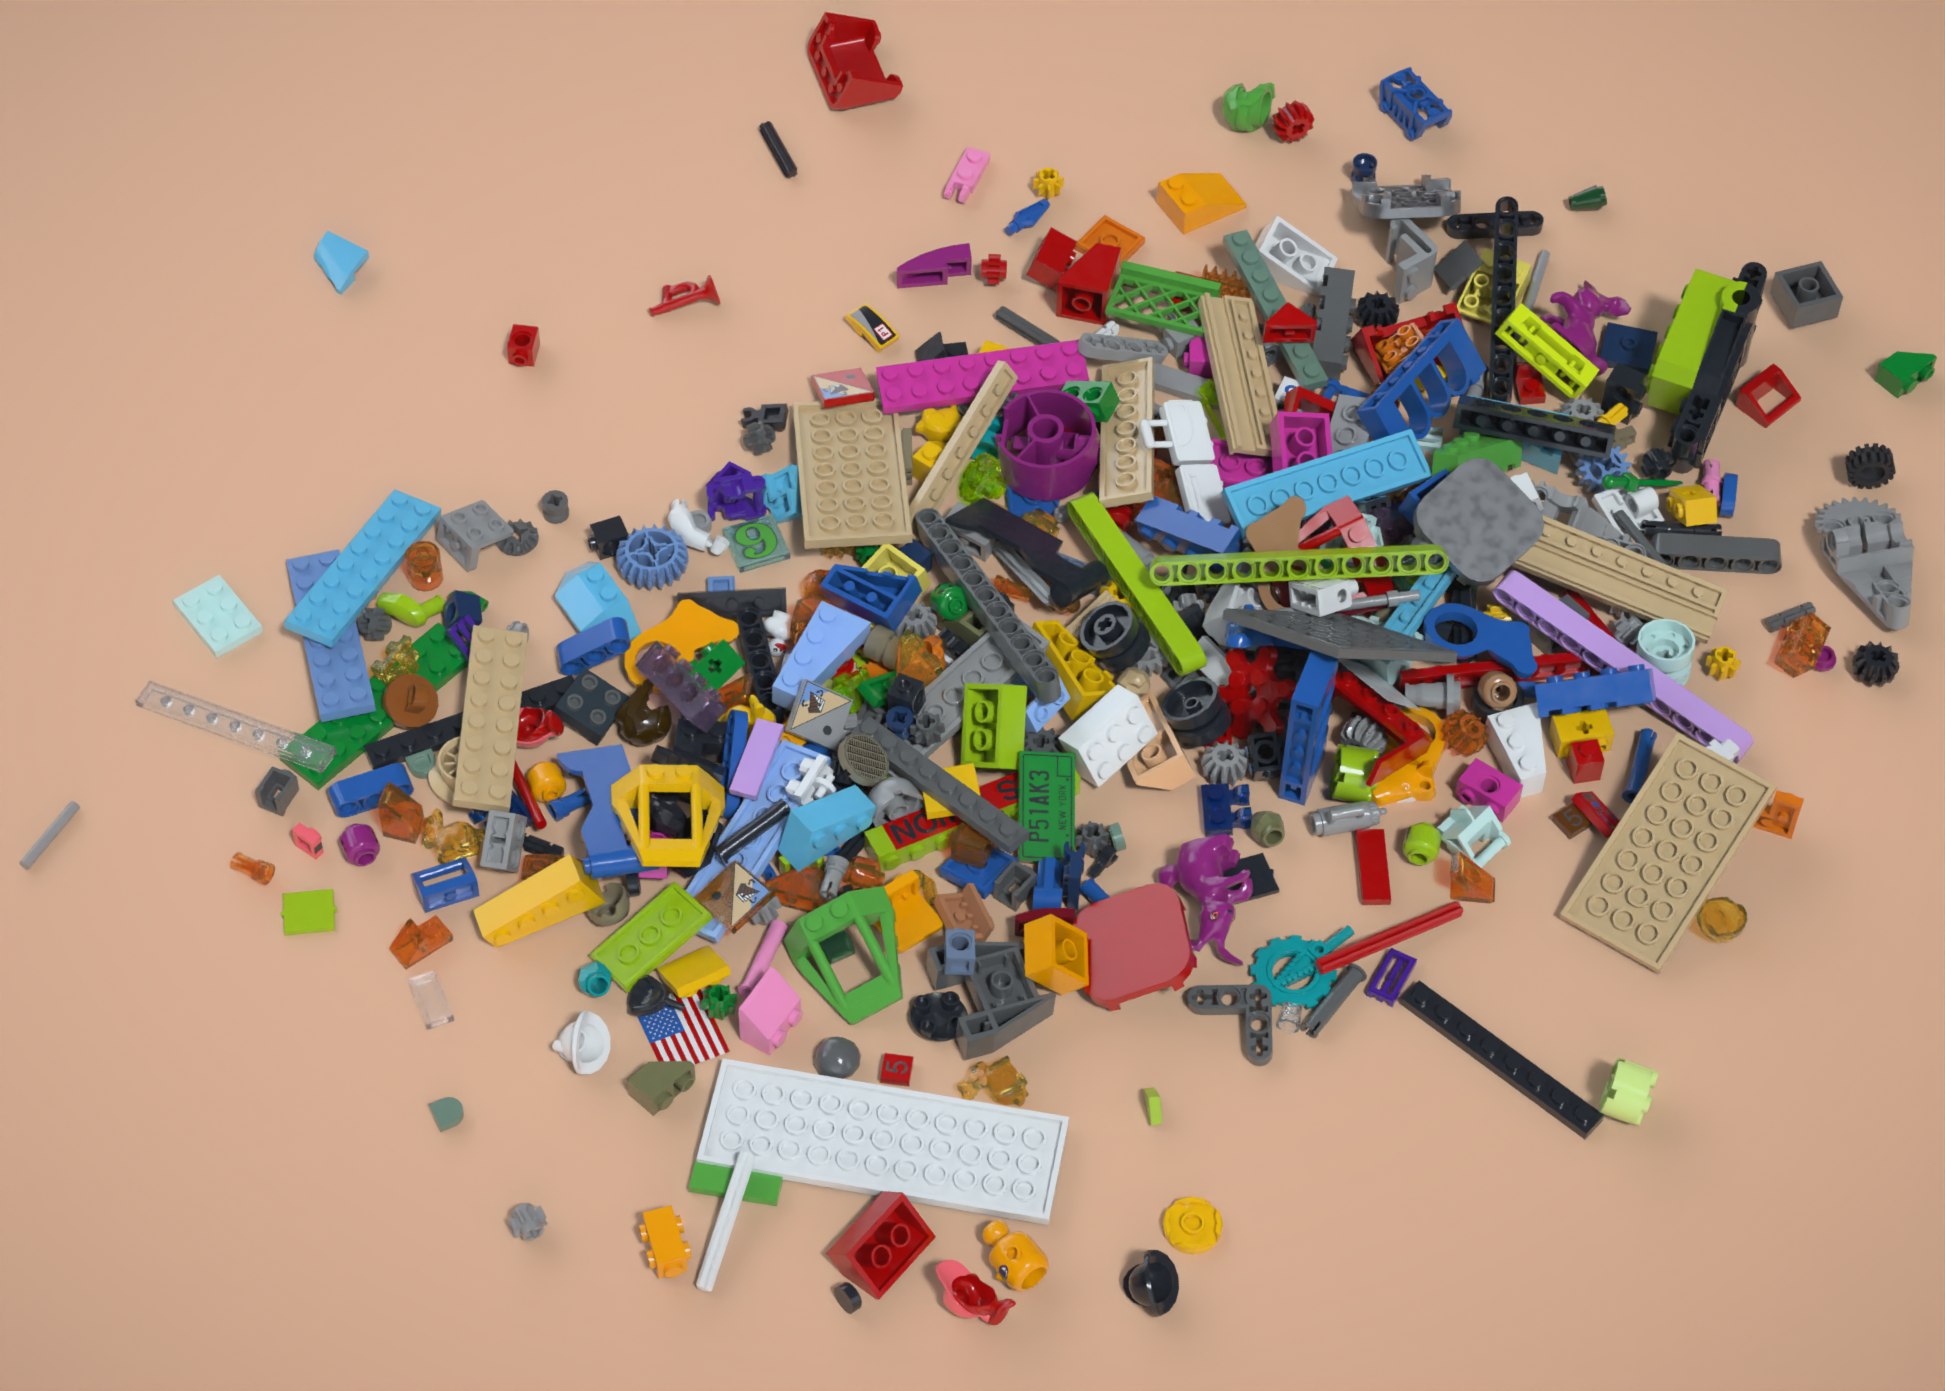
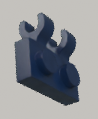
M1066 841L1063 851L1065 858L1063 860L1062 897L1068 898L1067 908L1078 910L1081 875L1084 872L1085 844L1080 843V849L1073 852L1069 849V842Z

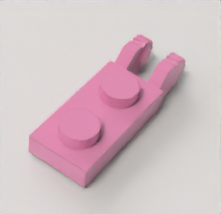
M967 147L945 188L944 197L951 199L955 190L959 189L961 191L958 200L961 203H965L970 193L974 192L988 166L991 153Z

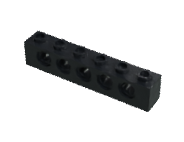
M1460 394L1453 428L1609 459L1616 425Z

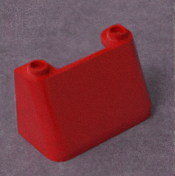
M825 12L808 42L807 52L831 109L845 110L895 99L902 91L903 84L900 77L890 74L886 79L874 50L881 41V32L875 20Z
M1456 302L1443 305V311H1430L1425 316L1383 328L1382 325L1377 326L1375 329L1373 325L1361 328L1351 339L1353 348L1376 389L1388 378V375L1378 363L1374 351L1376 344L1396 334L1402 326L1413 322L1424 337L1442 320L1459 318L1463 325ZM1438 356L1433 359L1435 364L1443 367Z

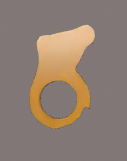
M690 599L681 600L668 619L642 632L631 641V647L625 652V673L630 683L638 688L646 680L636 667L638 654L650 646L664 647L675 655L678 668L671 678L662 682L653 681L654 686L651 694H664L672 690L678 691L683 687L679 681L685 674L682 669L694 659V651L704 649L710 642L717 644L722 639L728 644L732 643L740 633L739 627L736 622L722 618Z

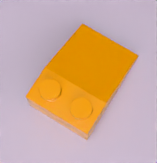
M1179 173L1158 182L1157 204L1183 235L1245 209L1247 206L1221 173Z

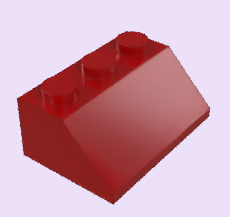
M883 1191L826 1254L844 1277L873 1298L879 1300L936 1236L903 1192Z

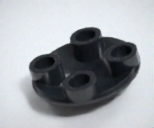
M953 991L946 993L933 992L919 995L915 998L911 1008L910 1019L914 1029L921 1036L933 1041H949L956 1038L958 1018L966 1016L968 1013L957 993Z

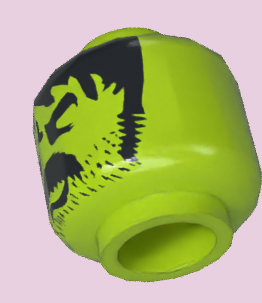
M1420 822L1409 826L1405 833L1403 853L1410 862L1416 865H1426L1436 860L1441 845L1439 830L1427 822Z

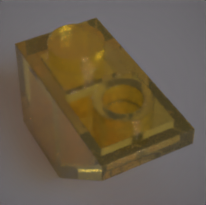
M907 629L899 637L896 676L898 673L921 680L924 682V688H926L944 671L941 667L942 663L935 654H930L926 650L922 638L917 633H912L910 629Z

